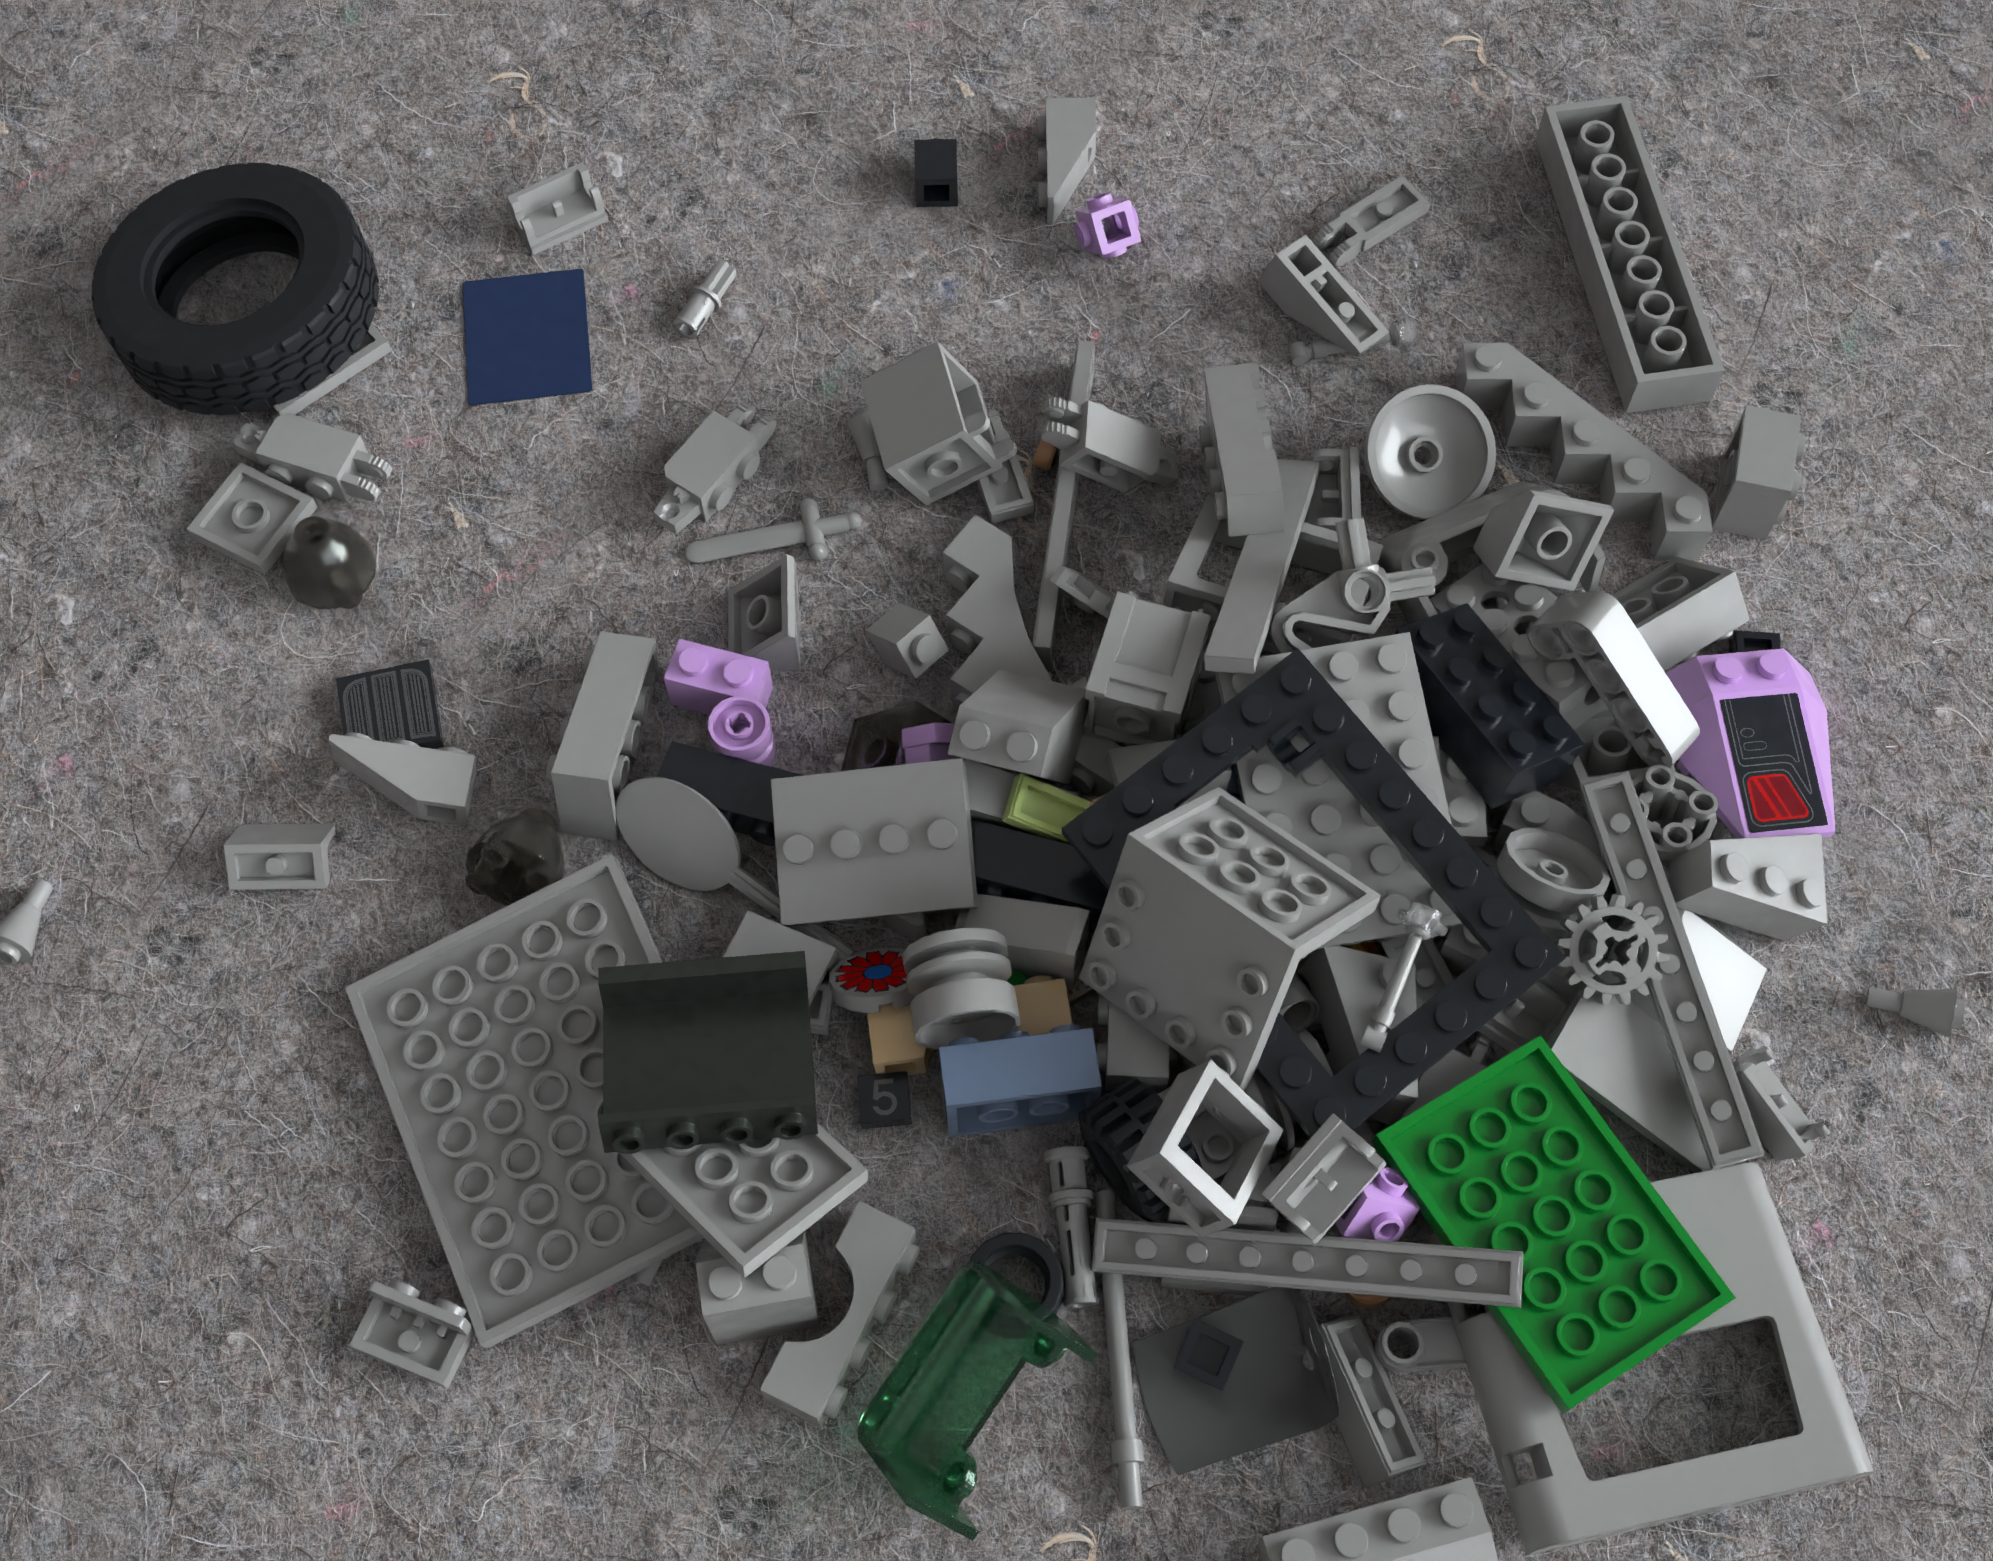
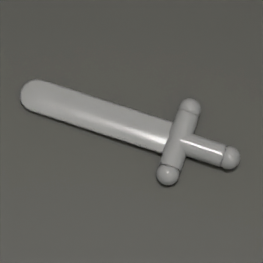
M805 498L800 503L802 520L696 540L687 545L685 557L692 563H703L807 542L810 557L813 560L820 561L825 558L827 553L824 536L856 530L861 526L862 519L855 512L820 518L816 501L812 498Z

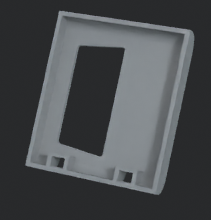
M1741 1163L1650 1183L1736 1297L1680 1336L1761 1318L1769 1320L1774 1331L1799 1426L1798 1435L1592 1481L1587 1478L1555 1403L1488 1307L1483 1305L1485 1313L1468 1319L1464 1303L1448 1302L1526 1556L1858 1479L1874 1473L1873 1466L1758 1163ZM1435 1232L1428 1238L1429 1244L1443 1245ZM1529 1452L1538 1480L1520 1485L1512 1456Z

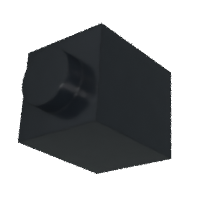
M934 138L914 140L916 207L958 206L956 139Z

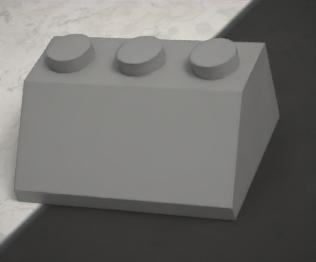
M1680 557L1674 558L1612 594L1624 607L1664 671L1677 663L1692 659L1697 655V651L1710 643L1728 638L1733 634L1734 629L1750 620L1735 571Z

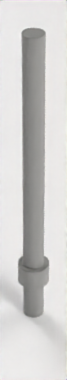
M1101 1190L1096 1192L1097 1218L1118 1220L1115 1191ZM1101 1272L1115 1441L1110 1443L1112 1466L1118 1467L1121 1509L1137 1510L1143 1508L1139 1465L1144 1464L1143 1442L1137 1439L1123 1275Z

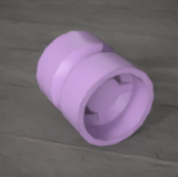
M733 696L722 700L713 708L708 719V731L713 743V751L771 767L775 759L776 747L770 717L766 708L758 700L748 696Z

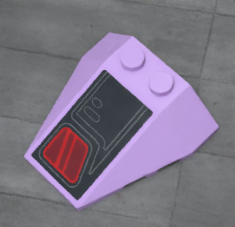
M1784 648L1695 656L1666 672V675L1700 728L1699 736L1681 755L1677 767L1685 776L1692 774L1703 788L1716 796L1718 800L1716 814L1736 839L1822 834V838L1832 837L1835 833L1827 710L1810 673Z

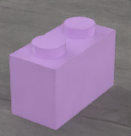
M679 639L664 676L671 705L709 715L713 708L722 700L733 696H748L758 700L766 708L773 690L768 661Z

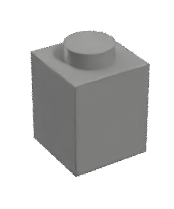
M900 602L865 630L884 664L914 679L918 678L949 651L931 616Z

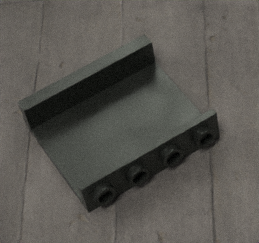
M805 951L598 968V985L603 1005V1114H598V1125L604 1153L619 1152L622 1154H633L645 1149L667 1147L688 1149L701 1144L724 1142L728 1144H743L749 1140L769 1138L792 1140L803 1135L818 1134Z

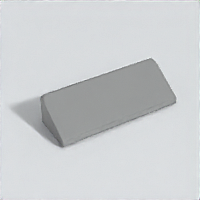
M1360 1315L1319 1325L1326 1344L1339 1400V1416L1335 1420L1365 1487L1376 1486L1426 1465L1424 1456L1386 1372L1377 1358L1375 1348ZM1312 1330L1311 1335L1316 1351L1319 1357L1322 1359L1318 1339L1316 1337L1315 1332ZM1306 1348V1355L1310 1361L1312 1368L1314 1369L1311 1356Z

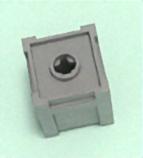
M1117 591L1085 689V699L1089 700V709L1083 725V735L1097 739L1106 738L1132 746L1181 738L1204 665L1205 653H1202V649L1210 626L1211 615L1204 614L1203 609L1190 613L1136 599L1133 591H1129L1128 594Z

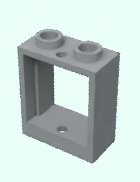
M1210 1059L1177 1075L1126 1167L1196 1233L1204 1237L1236 1225L1284 1129L1267 1114L1261 1105L1252 1100L1230 1078L1227 1072L1219 1068ZM1200 1104L1242 1143L1221 1185H1218L1178 1146Z

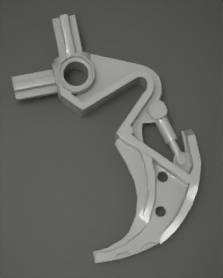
M1364 517L1335 522L1343 570L1333 573L1283 606L1274 615L1270 624V637L1274 646L1279 651L1278 654L1293 652L1297 648L1299 650L1311 649L1310 646L1294 635L1292 628L1295 623L1362 636L1374 635L1391 610V602L1436 594L1434 587L1436 579L1435 575L1432 574L1431 566L1386 573L1383 567H1379V564L1371 565ZM1356 579L1366 581L1370 586L1371 598L1365 606L1357 604L1352 599L1351 586Z

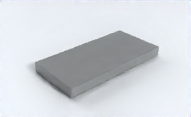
M1597 975L1592 977L1594 980L1600 983L1607 984ZM1597 991L1589 999L1578 996L1577 992L1548 1042V1046L1577 1085L1693 1173L1711 1170L1661 1024L1631 1001L1627 1005L1620 1004L1615 994L1612 995L1609 1006L1597 1003Z

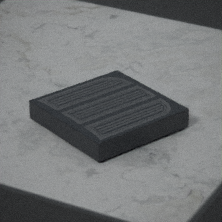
M429 659L336 678L344 735L355 732L367 735L372 740L392 743L395 740H408L424 748L438 749L444 747L433 670Z

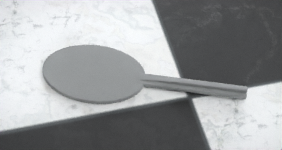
M662 777L640 778L622 789L616 802L618 827L629 848L646 867L670 883L691 890L710 891L730 883L781 920L779 895L740 867L741 854L737 837L724 815L707 798L687 785ZM819 924L789 926L793 930L836 947L839 962L854 954L855 950Z

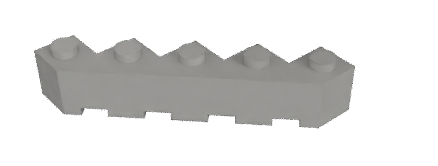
M1463 343L1455 371L1456 390L1468 396L1481 410H1502L1506 447L1550 446L1554 484H1599L1601 504L1611 505L1614 509L1609 522H1649L1653 560H1673L1676 557L1688 560L1700 559L1713 532L1706 491L1509 343Z

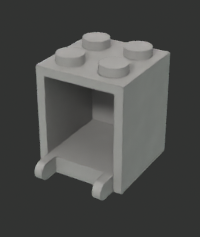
M938 341L929 346L919 348L914 354L891 366L883 367L875 374L860 381L884 470L926 506L1003 468L1002 462L1014 457L1017 453V445L1011 439H1003L996 443L978 381Z

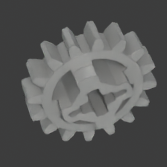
M1613 894L1609 906H1607V902L1602 895L1592 896V909L1590 910L1583 904L1576 903L1573 909L1578 918L1575 921L1561 919L1559 922L1568 931L1566 938L1559 937L1553 939L1555 945L1563 947L1565 950L1564 956L1566 959L1558 966L1569 967L1570 969L1562 979L1563 982L1570 986L1580 982L1578 996L1584 999H1589L1597 991V1003L1609 1006L1613 994H1615L1617 1001L1623 1005L1630 1004V991L1632 990L1646 997L1649 991L1644 982L1648 978L1661 981L1663 978L1660 972L1654 969L1656 962L1669 961V955L1658 952V944L1667 941L1668 935L1654 933L1652 930L1660 918L1653 914L1642 917L1644 903L1634 900L1625 908L1624 895ZM1617 915L1628 920L1629 923L1626 925L1622 924L1617 929H1611L1607 922H1603L1601 917ZM1583 934L1586 937L1584 953L1579 956V942ZM1606 940L1619 942V945L1614 949L1617 955L1615 960L1602 956L1608 950L1604 943ZM1641 944H1643L1642 959L1640 964L1638 965V948ZM1607 970L1611 971L1621 982L1603 984L1592 977L1595 975L1599 976Z

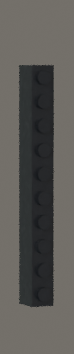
M674 741L671 742L657 777L680 782L702 794L724 815L733 831L750 835L755 841L767 846H775L771 779L803 776ZM971 819L977 894L1089 910V932H1095L1109 891L1072 845Z

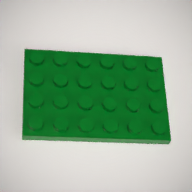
M1541 1035L1379 1132L1371 1141L1387 1165L1395 1169L1408 1183L1406 1190L1414 1197L1420 1207V1212L1443 1245L1523 1251L1521 1308L1486 1306L1562 1414L1736 1298Z

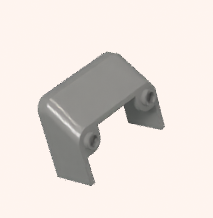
M1529 482L1511 484L1387 536L1380 543L1384 546L1378 563L1379 567H1383L1386 573L1431 566L1432 574L1435 575L1436 585H1438L1447 574L1448 563L1475 552L1473 546L1491 508L1529 490L1564 497L1569 496L1563 492ZM1597 544L1579 580L1585 592L1597 591L1606 559L1599 544ZM1428 596L1396 601L1409 624L1438 614Z

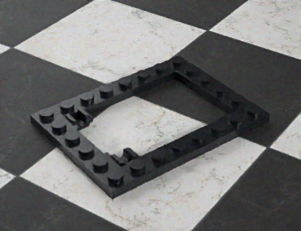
M1297 648L1062 827V834L1109 891L1129 833L1175 810L1253 749L1258 753L1268 745L1271 753L1295 778L1322 758L1488 952L1389 1031L1380 1053L1368 1048L1333 1077H1331L1280 1013H1278L1255 1071L1311 1139L1333 1113L1352 1130L1357 1128L1551 972L1566 957L1299 648ZM1298 733L1310 744L1302 752L1297 751L1290 742V739Z

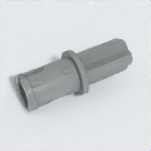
M719 260L712 266L700 286L692 287L688 303L673 322L676 325V330L685 337L697 338L711 314L718 312L721 308L720 299L736 277L735 268L729 265L727 261Z

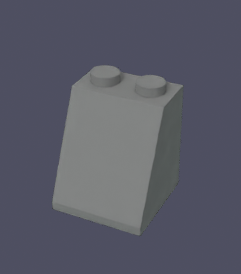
M1000 669L959 706L948 755L1070 784L1089 706V700L1085 699V689Z
M806 1230L746 1278L708 1241H702L695 1262L702 1316L716 1345L820 1327Z

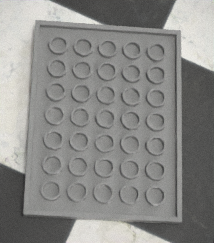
M613 854L345 987L479 1344L487 1349L704 1239L619 1152L604 1153L598 1125V1114H603V1005L598 985V968L663 962L621 866Z

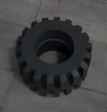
M1130 1078L1078 1113V1120L1083 1141L1107 1183L1133 1213L1148 1222H1152L1167 1212L1169 1206L1126 1166L1163 1100L1149 1086L1136 1078ZM1185 1131L1178 1146L1202 1168L1196 1149Z

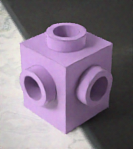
M1107 192L1086 199L1087 206L1075 210L1078 221L1074 224L1075 235L1082 248L1085 247L1086 252L1102 255L1103 259L1112 258L1125 253L1127 246L1141 242L1138 230V216L1130 199L1112 197L1111 193ZM1103 218H1104V221H1105V226H1104V228H1103L1102 221H1101V219H1103Z
M1384 1167L1335 1222L1342 1237L1399 1241L1407 1227L1413 1222L1420 1207L1414 1197L1406 1190L1408 1183L1395 1169Z

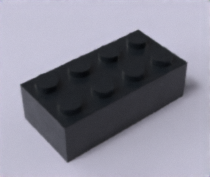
M1468 603L1397 629L1395 634L1410 632L1432 735L1439 737V744L1491 809L1558 781L1563 777L1586 744Z

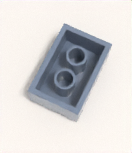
M1068 1024L1057 1026L1051 1029L1050 1033L1030 1035L1026 1031H1012L1001 1035L999 1040L979 1042L977 1038L964 1037L952 1040L948 1046L939 1047L941 1081L949 1138L1079 1121L1078 1113L1101 1098L1102 1085L1093 1028L1080 1029L1078 1025Z

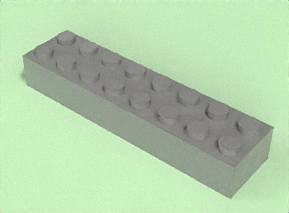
M1620 96L1546 106L1535 141L1625 413L1711 401L1725 370L1628 97Z

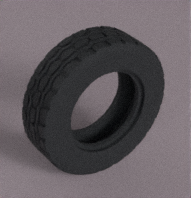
M239 163L204 170L192 174L183 180L180 179L162 188L157 194L154 193L138 205L133 212H130L117 226L116 231L111 234L102 249L101 256L98 258L93 273L91 300L93 301L92 307L100 329L131 377L142 390L154 399L160 400L162 403L179 410L185 409L187 412L205 415H237L244 412L251 413L267 409L270 406L280 405L300 396L299 394L305 391L308 392L326 380V377L337 371L348 360L351 353L355 352L364 339L366 330H369L376 312L374 307H377L379 279L373 257L350 209L332 187L322 182L321 179L307 172H300L296 168L279 164L271 165L270 163ZM261 251L279 252L299 260L296 272L285 290L270 304L249 316L219 325H197L176 319L179 303L191 284L205 272L226 260Z

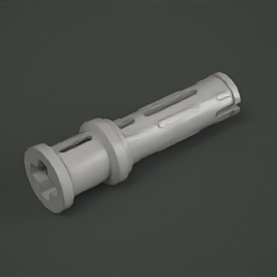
M1082 1146L1058 1147L1043 1153V1161L1049 1165L1052 1193L1047 1197L1048 1205L1052 1211L1057 1212L1060 1256L1066 1299L1065 1308L1068 1309L1090 1308L1099 1304L1094 1271H1092L1093 1251L1087 1211L1092 1206L1094 1194L1087 1187L1085 1161L1089 1158L1088 1148Z

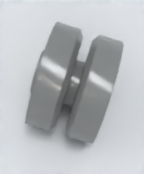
M1521 828L1511 832L1496 861L1498 867L1492 870V873L1552 942L1554 938H1566L1568 931L1559 923L1561 919L1575 921L1578 918L1573 906L1579 903L1586 906L1589 910L1592 909V896H1603L1610 882L1607 867L1596 854L1573 839L1560 833L1540 828ZM1555 945L1558 949H1564L1563 947Z

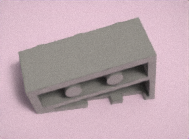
M1822 834L1710 840L1669 860L1670 889L1678 908L1782 941L1789 940L1827 924Z
M1323 945L1324 948L1314 951L1299 969L1301 979L1305 984L1309 985L1311 994L1319 1004L1320 1012L1315 1020L1316 1027L1322 1026L1330 1050L1326 1058L1333 1075H1336L1368 1049L1360 1045V1041L1367 1025L1370 1026L1372 1023L1370 1018L1375 1006L1380 1004L1398 960L1342 946L1325 947ZM1412 964L1394 1009L1396 1014L1390 1028H1387L1385 1033L1391 1031L1416 1011V964ZM1418 1079L1368 1119L1393 1124L1418 1099Z

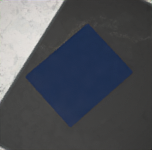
M583 269L463 282L469 405L592 391Z

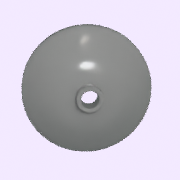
M1419 385L1394 395L1375 414L1365 440L1366 468L1374 488L1388 505L1408 517L1427 520L1478 499L1483 495L1495 469V437L1485 414L1468 396L1443 385ZM1416 449H1420L1425 455L1423 464H1419L1415 460L1414 453Z

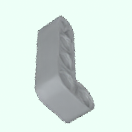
M1590 591L1559 597L1529 628L1527 637L1530 645L1540 655L1550 660L1570 658L1577 660L1637 754L1649 766L1665 765L1671 768L1699 736L1700 728L1697 721L1624 607L1609 593Z

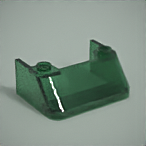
M972 1260L966 1263L955 1275L865 1409L858 1426V1440L905 1505L973 1541L979 1531L959 1506L963 1499L972 1493L977 1482L976 1460L968 1448L1026 1362L1042 1369L1060 1360L1067 1349L1090 1363L1094 1361L1098 1354L1055 1313L994 1269L978 1260Z

